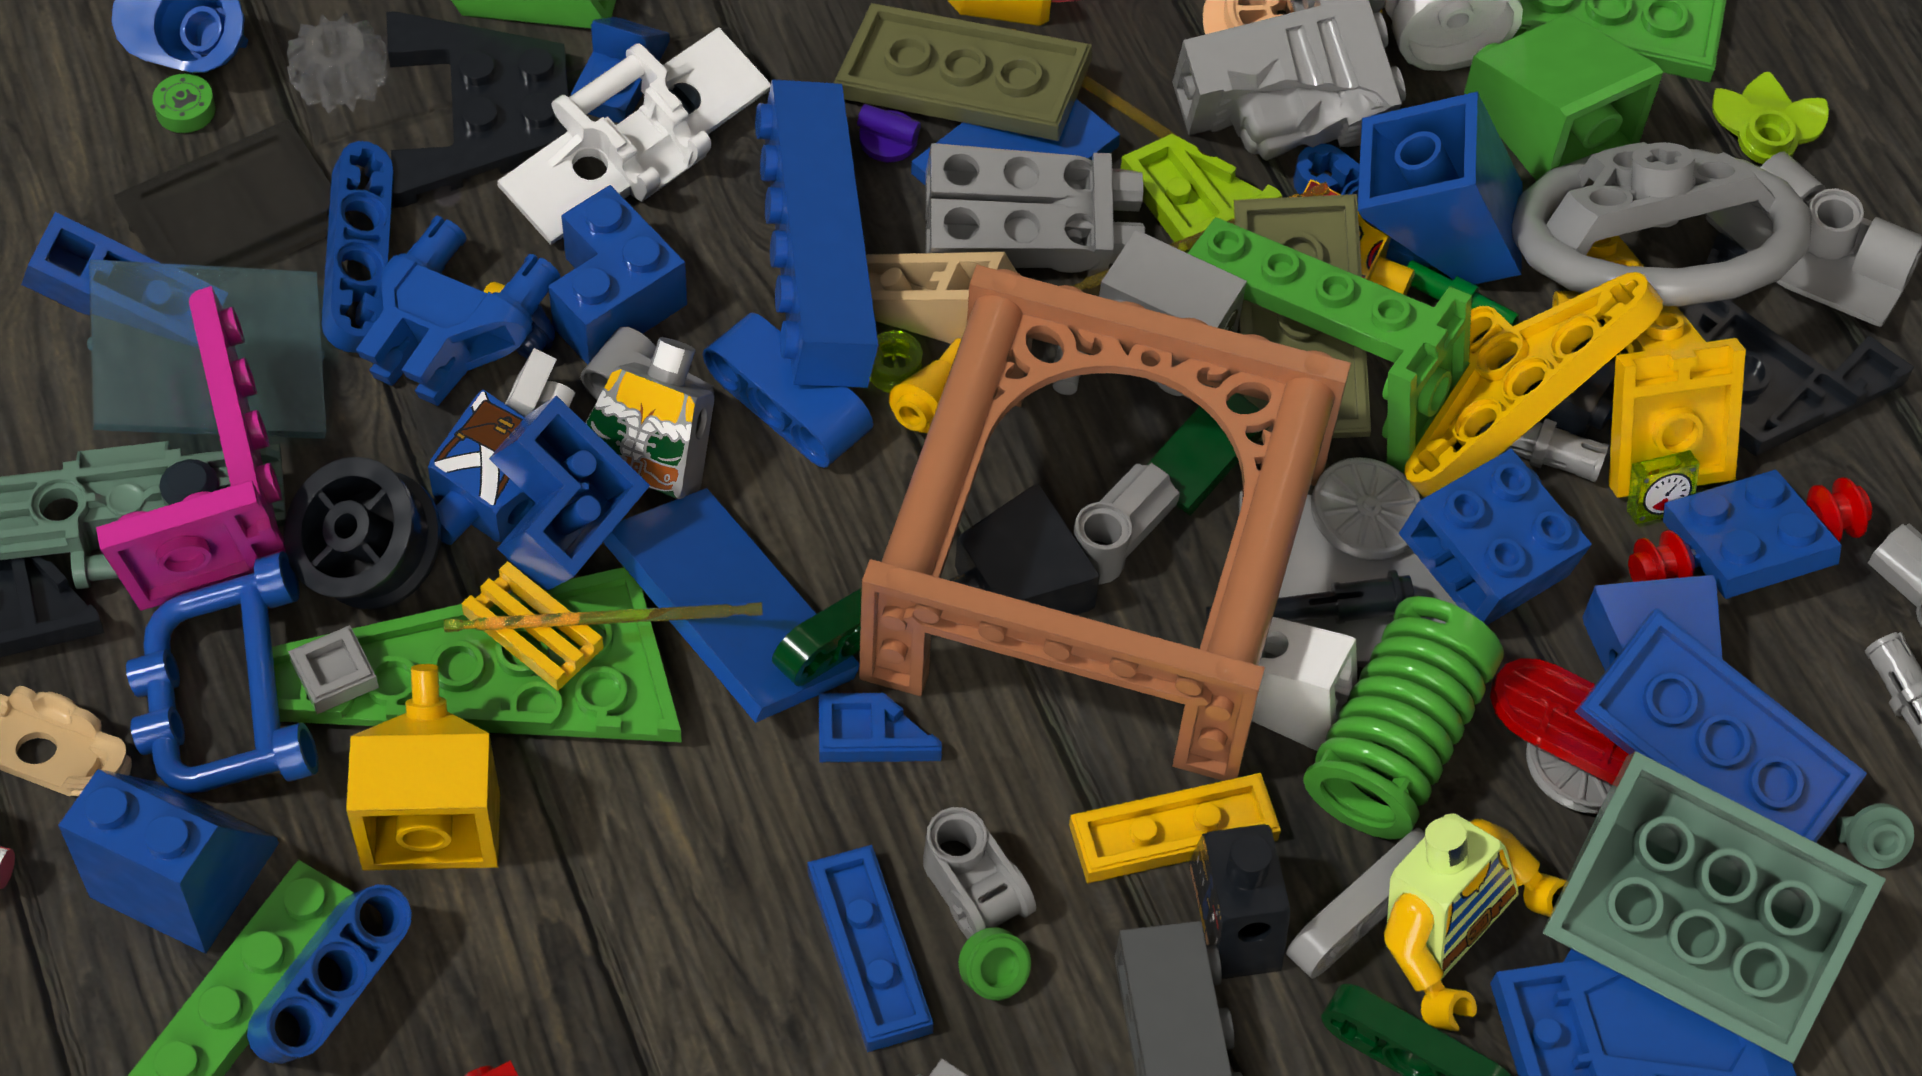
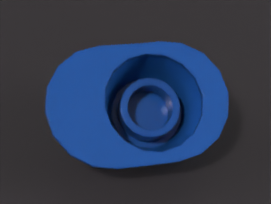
M115 0L113 3L111 22L117 40L128 53L150 63L186 72L206 73L227 64L237 54L239 48H247L248 39L243 34L245 17L240 0Z

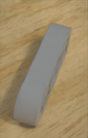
M1416 828L1408 833L1316 915L1293 939L1286 951V955L1311 979L1318 977L1388 915L1390 877L1394 869L1425 837V832L1421 828Z

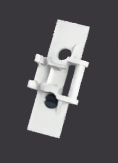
M719 27L664 65L639 43L627 49L624 60L570 97L561 95L552 101V109L556 117L568 132L498 180V187L545 240L552 245L563 237L561 215L608 185H611L624 199L631 195L643 202L702 160L711 149V139L708 134L770 91L771 84ZM637 79H642L641 92L644 94V105L617 125L608 116L606 118L602 117L596 122L591 121L586 116ZM590 156L598 158L605 164L607 171L598 179H583L573 169V165L578 159Z

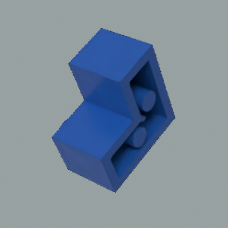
M608 185L561 215L565 257L575 269L548 285L554 330L587 365L618 328L630 327L643 334L687 305L685 261L611 185Z
M556 395L527 414L489 458L535 502V505L497 549L524 575L547 592L576 575L650 485Z

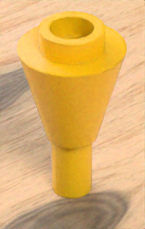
M962 338L955 339L939 360L933 361L891 389L889 393L890 407L898 422L907 429L928 433Z

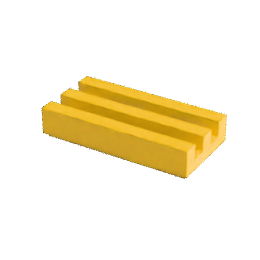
M507 561L499 569L500 576L495 581L489 578L480 586L481 593L476 598L470 595L461 603L463 615L554 689L559 691L604 648L603 637ZM512 591L581 648L578 650L507 592ZM494 604L522 625L524 630L538 641L543 642L566 662L559 667L489 609Z

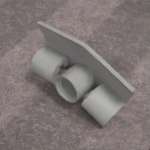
M1785 151L1775 154L1760 168L1786 180L1811 210L1812 215L1808 252L1776 283L1817 302L1875 326L1882 327L1902 295L1922 255V235L1878 217H1875L1873 221L1864 218L1862 203L1855 195L1837 188L1825 190V186ZM1750 203L1706 214V220L1715 229L1748 252L1758 249L1773 234L1772 221L1762 209Z

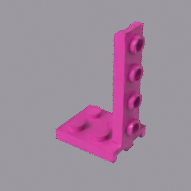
M212 286L192 293L189 298V305L231 486L213 492H197L187 496L181 502L148 512H131L119 518L118 521L96 527L100 550L140 611L162 605L182 593L254 573L256 558L280 551L285 552L284 538L278 529L272 504L282 500L281 489L272 464H263L260 449L269 447V439L259 411H250L247 398L257 394L256 384L247 359H238L235 347L245 343L242 326L235 308L232 306L223 309Z

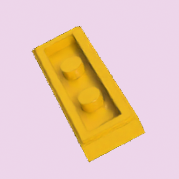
M1261 773L1070 815L1069 827L1087 884L1190 861L1202 834L1210 831L1265 824L1269 825L1272 829L1274 842L1278 841L1281 832Z

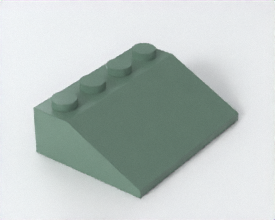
M1635 751L1626 757L1612 784L1542 934L1780 1058L1794 1063L1886 878Z

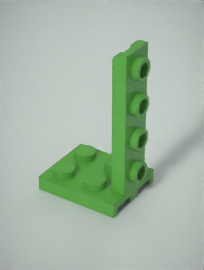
M1215 217L1188 254L1246 280L1245 300L1394 363L1388 372V378L1383 388V399L1388 401V411L1382 436L1387 439V464L1404 473L1405 464L1415 450V447L1469 366L1472 295L1449 286L1436 306L1432 307Z

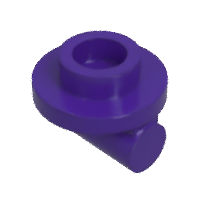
M864 104L857 121V126L860 127L859 142L861 148L868 156L881 162L901 161L910 156L916 149L921 122L913 120L906 114L898 111L883 110Z

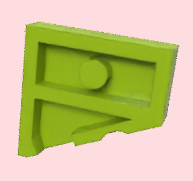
M1170 134L1122 156L1121 169L1143 173V202L1178 248L1186 253L1190 251L1215 217L1234 224V200L1282 198L1283 196L1277 188L1269 184L1262 191L1235 177L1237 167L1218 157L1202 154L1195 145L1174 134Z

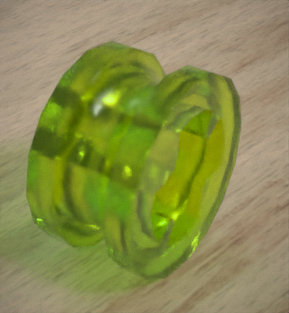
M892 330L877 336L878 349L870 381L876 388L884 392L890 393L893 387L922 369L923 351L921 345L914 336L904 331ZM891 356L892 361H895L896 356H901L906 359V365L899 368L898 363L895 362L894 368H889L884 365V358Z

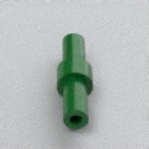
M1411 260L1407 267L1415 270L1411 287L1437 300L1441 299L1449 286L1472 295L1471 309L1479 306H1490L1512 326L1516 325L1520 314L1479 294V286L1459 276L1451 280L1414 260Z

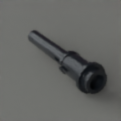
M1396 570L1388 571L1387 578L1347 583L1335 582L1331 584V591L1278 598L1273 617L1292 622L1335 617L1337 624H1343L1346 621L1386 616L1393 617L1401 601L1409 597H1415L1410 575L1398 576ZM1212 606L1206 607L1207 622L1209 619Z

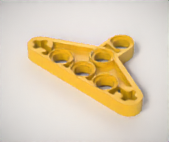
M1631 272L1618 276L1514 326L1490 306H1479L1471 309L1469 366L1405 464V476L1419 494L1425 498L1499 456L1650 327L1663 309V300L1645 275ZM1606 318L1608 322L1602 326L1599 320ZM1488 331L1482 338L1474 342L1481 334ZM1591 338L1584 347L1572 353L1578 345ZM1515 355L1507 364L1498 368L1506 359ZM1542 380L1535 389L1523 395L1532 385ZM1494 421L1486 431L1476 436L1484 426ZM1457 441L1462 445V448L1458 451L1453 448Z

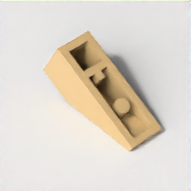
M1005 252L866 254L875 321L950 344L955 339L962 338L967 325L969 284L976 265L996 270L1008 269L1017 272Z

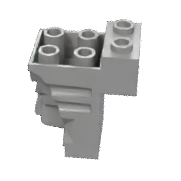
M1290 0L1294 10L1293 13L1183 40L1173 78V86L1188 135L1208 130L1215 132L1233 125L1246 150L1254 155L1260 154L1264 160L1278 157L1299 145L1306 144L1310 147H1315L1321 143L1325 144L1338 139L1340 147L1361 146L1362 118L1399 110L1402 101H1405L1406 98L1402 74L1397 66L1390 67L1384 47L1388 46V32L1380 10L1384 8L1385 0Z

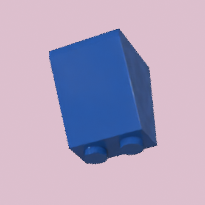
M1478 91L1362 118L1358 212L1363 219L1453 280L1456 276H1459L1473 284H1479L1521 275L1522 253L1514 242L1512 222L1518 197L1522 194L1523 183Z
M97 769L58 825L91 899L205 954L279 844L277 837L180 791L169 788L163 783Z

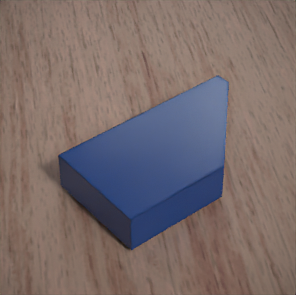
M885 693L819 694V762L941 761V741L933 734L928 736L903 714V708Z

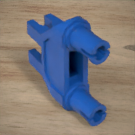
M435 216L432 219L431 225L407 254L394 255L383 268L381 288L384 310L356 348L361 358L374 363L369 371L375 379L393 386L404 373L406 378L420 383L414 390L418 397L436 406H439L468 370L503 358L521 346L533 330L531 316L549 292L548 285L561 278L558 270L550 262L541 257L538 260L534 254L527 255L523 265L500 293H486L440 274L459 247L463 246L467 240L465 233L459 226L448 219L444 221L443 217Z

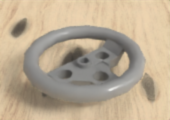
M1641 142L1604 150L1547 171L1518 197L1512 222V235L1514 242L1532 269L1571 291L1584 293L1618 276L1638 272L1645 275L1663 300V306L1679 307L1734 299L1779 281L1808 252L1812 215L1811 210L1786 180L1746 160L1734 158L1725 152L1716 154L1698 149H1689L1675 143L1659 142L1646 144ZM1745 203H1750L1762 209L1773 223V234L1758 249L1725 262L1684 268L1626 266L1586 256L1595 241L1650 227H1670L1682 219Z

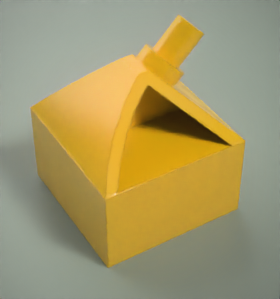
M414 665L411 667L412 698L406 701V713L350 736L346 811L362 871L498 867L500 791L490 734L447 711L446 699L439 697L437 665Z

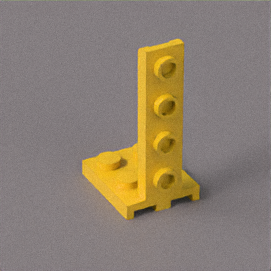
M1619 235L1595 241L1586 255L1626 266L1644 267ZM1663 306L1659 317L1653 324L1625 347L1629 353L1616 355L1608 486L1617 498L1645 494L1647 489L1656 480L1673 473H1681L1688 476L1692 481V487L1736 480L1746 349L1737 338L1706 342L1677 306ZM1695 467L1696 470L1691 472V469ZM1649 479V482L1644 483V480Z

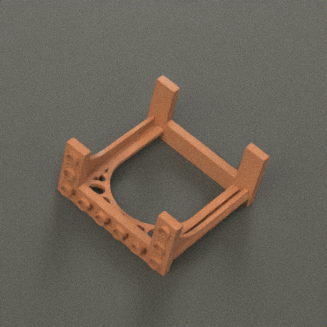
M976 265L969 284L967 325L881 562L873 559L869 560L862 579L859 679L921 697L929 676L931 635L939 636L1185 704L1172 767L1222 781L1238 778L1265 667L1259 666L1310 485H1316L1326 467L1351 363L1335 359L1324 352L1304 351L1270 342L1259 335H1244L1209 326L1195 318H1179L1148 310L1134 302H1118L1091 295L1073 286H1057L1030 279L1012 270H996ZM1032 339L1060 346L1063 351L1062 358L1054 363L1040 361L1031 353ZM1095 373L1132 375L1161 383L1187 396L1201 406L1225 432L1239 461L1243 482V499L1200 649L941 578L988 441L1003 417L1014 406L1021 407L1025 397L1048 384L1074 376ZM1236 393L1270 401L1266 407L1251 414L1232 412L1226 404L1228 399ZM1263 430L1261 438L1264 445H1258L1250 441L1246 433H1255ZM1256 464H1261L1260 470H1257Z

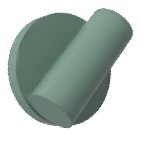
M1885 803L1873 804L1865 807L1855 816L1838 817L1836 822V833L1839 842L1847 843V847L1853 857L1859 863L1869 868L1884 869L1899 863L1909 853L1913 845V824L1909 817L1894 805Z

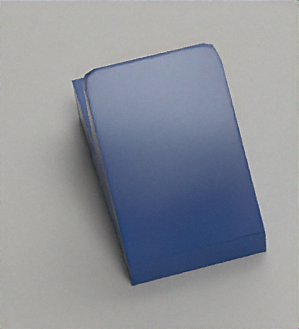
M618 17L593 20L591 24L593 52L570 96L624 60L627 49L639 43L660 61L670 42V33ZM637 79L588 114L599 118H606L608 116L612 122L620 123L633 114L643 94L641 92L642 79Z

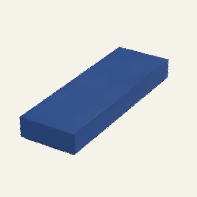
M868 845L808 862V875L867 1052L933 1034L934 1024L873 846Z

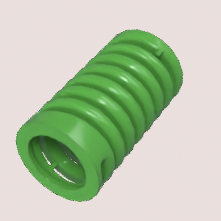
M1423 596L1409 597L1398 604L1393 616L1394 621L1389 623L1384 629L1381 642L1374 647L1369 663L1361 671L1358 679L1359 682L1353 685L1347 699L1348 702L1342 705L1336 719L1337 722L1331 725L1325 742L1320 745L1317 751L1315 763L1308 767L1303 778L1307 792L1327 813L1357 831L1379 838L1402 839L1413 830L1419 817L1418 806L1427 803L1432 792L1431 785L1438 783L1443 772L1442 765L1449 762L1454 751L1453 745L1462 738L1465 730L1464 725L1471 721L1475 712V705L1481 702L1485 694V683L1492 681L1504 657L1501 642L1484 622L1452 603ZM1421 617L1435 618L1441 621H1445L1446 623L1443 624ZM1359 789L1371 795L1372 797L1387 803L1389 806L1383 805L1373 800L1372 798L1361 792Z

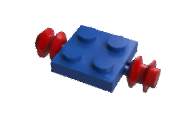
M1775 469L1666 502L1664 504L1663 522L1669 530L1662 532L1659 538V546L1657 547L1647 538L1636 540L1633 554L1628 559L1629 573L1633 582L1694 577L1695 568L1700 567L1706 575L1715 576L1717 589L1725 599L1839 564L1842 546L1840 541L1843 529L1853 538L1864 536L1867 531L1868 521L1872 518L1871 501L1861 486H1856L1849 478L1841 477L1833 483L1832 493L1822 485L1812 486L1808 491L1805 503Z

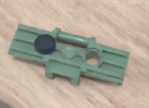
M169 441L78 451L76 461L63 462V469L2 476L0 477V560L70 552L72 577L76 589L90 588L91 581L119 578L104 554L91 555L92 550L100 549L96 527L118 521L119 518L131 512H148L181 502L187 496L197 492H213L230 487L223 451L182 455L181 449H172ZM274 444L260 449L263 464L271 463L277 476L282 500L272 504L277 526H285L286 510L280 444ZM68 498L78 503L77 510L67 519L53 521L43 516L47 505L54 500Z

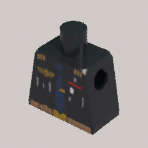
M1261 824L1210 831L1202 834L1190 859L1189 867L1207 945L1215 944L1217 946L1222 979L1281 971L1290 919V906L1272 829L1269 825ZM1250 924L1249 928L1259 935L1245 937L1239 935L1238 932Z

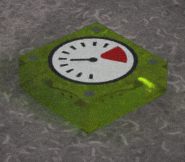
M1690 450L1632 464L1627 512L1635 524L1661 519L1664 515V504L1666 502L1696 494L1700 463Z

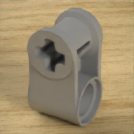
M951 807L940 811L931 819L926 833L923 867L927 876L949 906L955 922L967 939L980 930L997 927L1018 914L1026 918L1036 911L1034 896L1024 876L1007 859L984 825L983 820L975 812L966 808ZM948 841H958L965 844L970 849V852L962 856H951L945 853L939 846Z

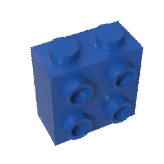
M1512 448L1420 500L1399 532V535L1457 606L1468 611L1486 625L1568 577L1592 545L1582 533L1577 521L1566 514L1542 485L1535 471L1527 467Z

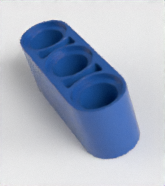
M753 312L747 314L703 350L704 363L722 387L808 460L822 468L828 467L872 430L874 424L868 408L848 387L794 385L791 359L782 358L780 353L781 331L759 314Z
M377 884L346 897L335 907L253 1013L248 1023L247 1038L251 1049L259 1058L269 1063L282 1064L312 1054L322 1046L406 935L411 925L412 911L408 900L401 891L390 885ZM363 903L374 906L381 914L383 927L379 936L367 933L361 925L360 909ZM322 957L334 960L340 967L342 980L337 991L326 988L319 979L317 973L318 964ZM281 1011L293 1015L298 1021L300 1037L294 1047L283 1044L276 1035L275 1020Z

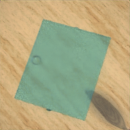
M90 259L91 337L87 340V347L91 350L93 430L219 435L189 305V298L192 293L212 286L223 309L233 306L240 320L245 343L235 346L238 359L246 358L251 368L257 394L247 397L250 411H259L267 435L269 437L325 439L327 432L322 366L325 351L321 348L317 272Z

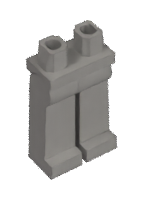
M931 143L926 167V253L1005 252L1014 268H1052L1053 270L1066 273L1087 270V277L1104 278L1109 264L1115 262L1134 231L1138 230L1145 233L1143 223L1113 222V210L1140 211L1143 201V173L1124 169H1112L1111 153H1093L1092 160L1076 155Z

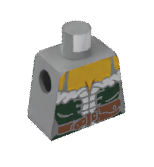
M660 337L650 367L633 362L617 366L613 370L586 424L650 485L649 488L681 499L699 491L702 483L714 405V393L685 381L695 349L683 342Z

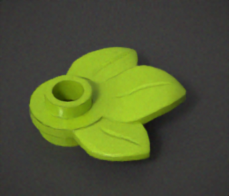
M1764 72L1748 84L1743 94L1717 88L1712 101L1713 113L1720 125L1738 137L1739 146L1746 156L1761 164H1764L1769 158L1779 152L1785 151L1792 157L1797 145L1818 139L1825 129L1829 114L1828 103L1824 98H1807L1792 103L1782 86L1770 72Z

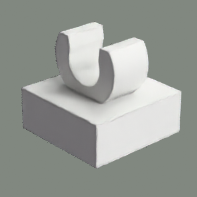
M534 348L520 371L505 404L523 417H526L527 414L556 395L569 407L575 392L561 383L547 381L557 359Z

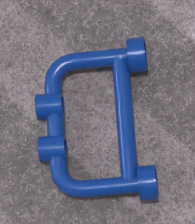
M284 551L256 558L254 573L182 593L163 603L153 613L145 628L144 656L130 659L126 663V674L131 690L138 698L148 696L149 713L131 719V734L134 744L141 755L152 754L157 774L169 788L187 794L199 793L280 771L288 782L312 776L318 772L317 749L308 727L302 722L283 728L280 726L268 607L275 608L299 600L300 595L298 578L289 564L288 555ZM241 604L255 750L199 766L189 767L184 765L180 758L179 746L184 744L185 731L181 717L176 710L174 688L179 686L180 675L176 660L171 653V634L181 622L187 619Z

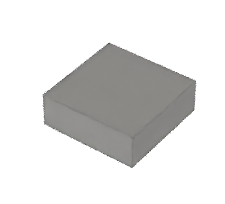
M350 625L288 651L291 663L317 714L379 688L376 675Z

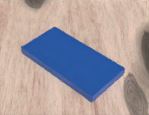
M707 488L621 520L603 541L606 547L755 723L855 678L860 663L854 656L849 657L802 686H796L772 663L773 653L783 638L797 625L816 615V613Z
M1658 608L1648 615L1575 710L1578 715L1629 755L1637 751L1815 843L1867 775V772Z

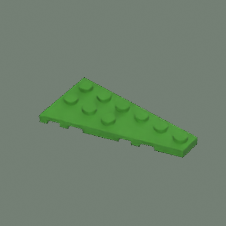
M624 567L569 579L547 591L549 595L603 637L604 648L559 691L554 689L464 616L462 604L352 628L376 675L379 688L319 714L316 713L291 663L288 651L325 635L272 647L280 722L376 726L406 713V701L412 698L411 667L418 664H435L438 666L439 697L446 699L447 711L486 732L682 743L681 728L642 588ZM513 592L509 593L578 650L581 648ZM494 604L489 609L559 667L566 662L543 642L538 641L524 630L522 625Z

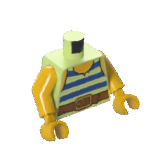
M1455 813L1446 814L1444 817L1432 821L1425 830V837L1394 869L1390 877L1388 916L1384 931L1386 947L1390 950L1415 991L1423 990L1425 993L1421 1003L1423 1020L1432 1027L1451 1031L1460 1030L1458 1023L1454 1020L1453 1013L1474 1017L1477 1013V1005L1471 993L1464 990L1445 988L1441 982L1442 978L1518 896V886H1525L1523 897L1528 909L1550 917L1553 910L1554 893L1560 895L1566 882L1565 879L1540 873L1538 871L1540 862L1507 829L1483 819H1474L1469 822Z

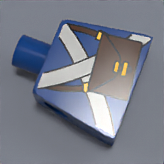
M484 389L473 399L433 455L428 465L432 494L439 502L436 508L441 523L442 542L448 545H452L471 525L494 541L502 542L535 505V502L489 460L491 455L525 417Z

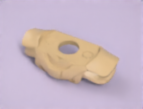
M24 686L16 687L10 696L0 694L1 771L67 796H79L97 769L129 776L132 761L131 757L126 755V746L122 739L101 732V721L90 711L79 708L73 700L49 691L36 693ZM43 738L50 740L56 745L57 750L54 756L43 763L29 764L17 756L19 747L31 739Z

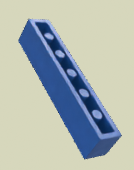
M772 79L767 104L759 103L757 106L755 132L757 139H765L766 145L762 147L760 158L761 180L770 181L771 185L766 192L765 220L767 224H775L776 231H773L771 236L770 264L772 268H780L781 275L777 277L775 287L776 312L785 313L786 321L782 323L780 334L781 357L791 359L794 385L868 388L878 349V338L843 86L837 83Z

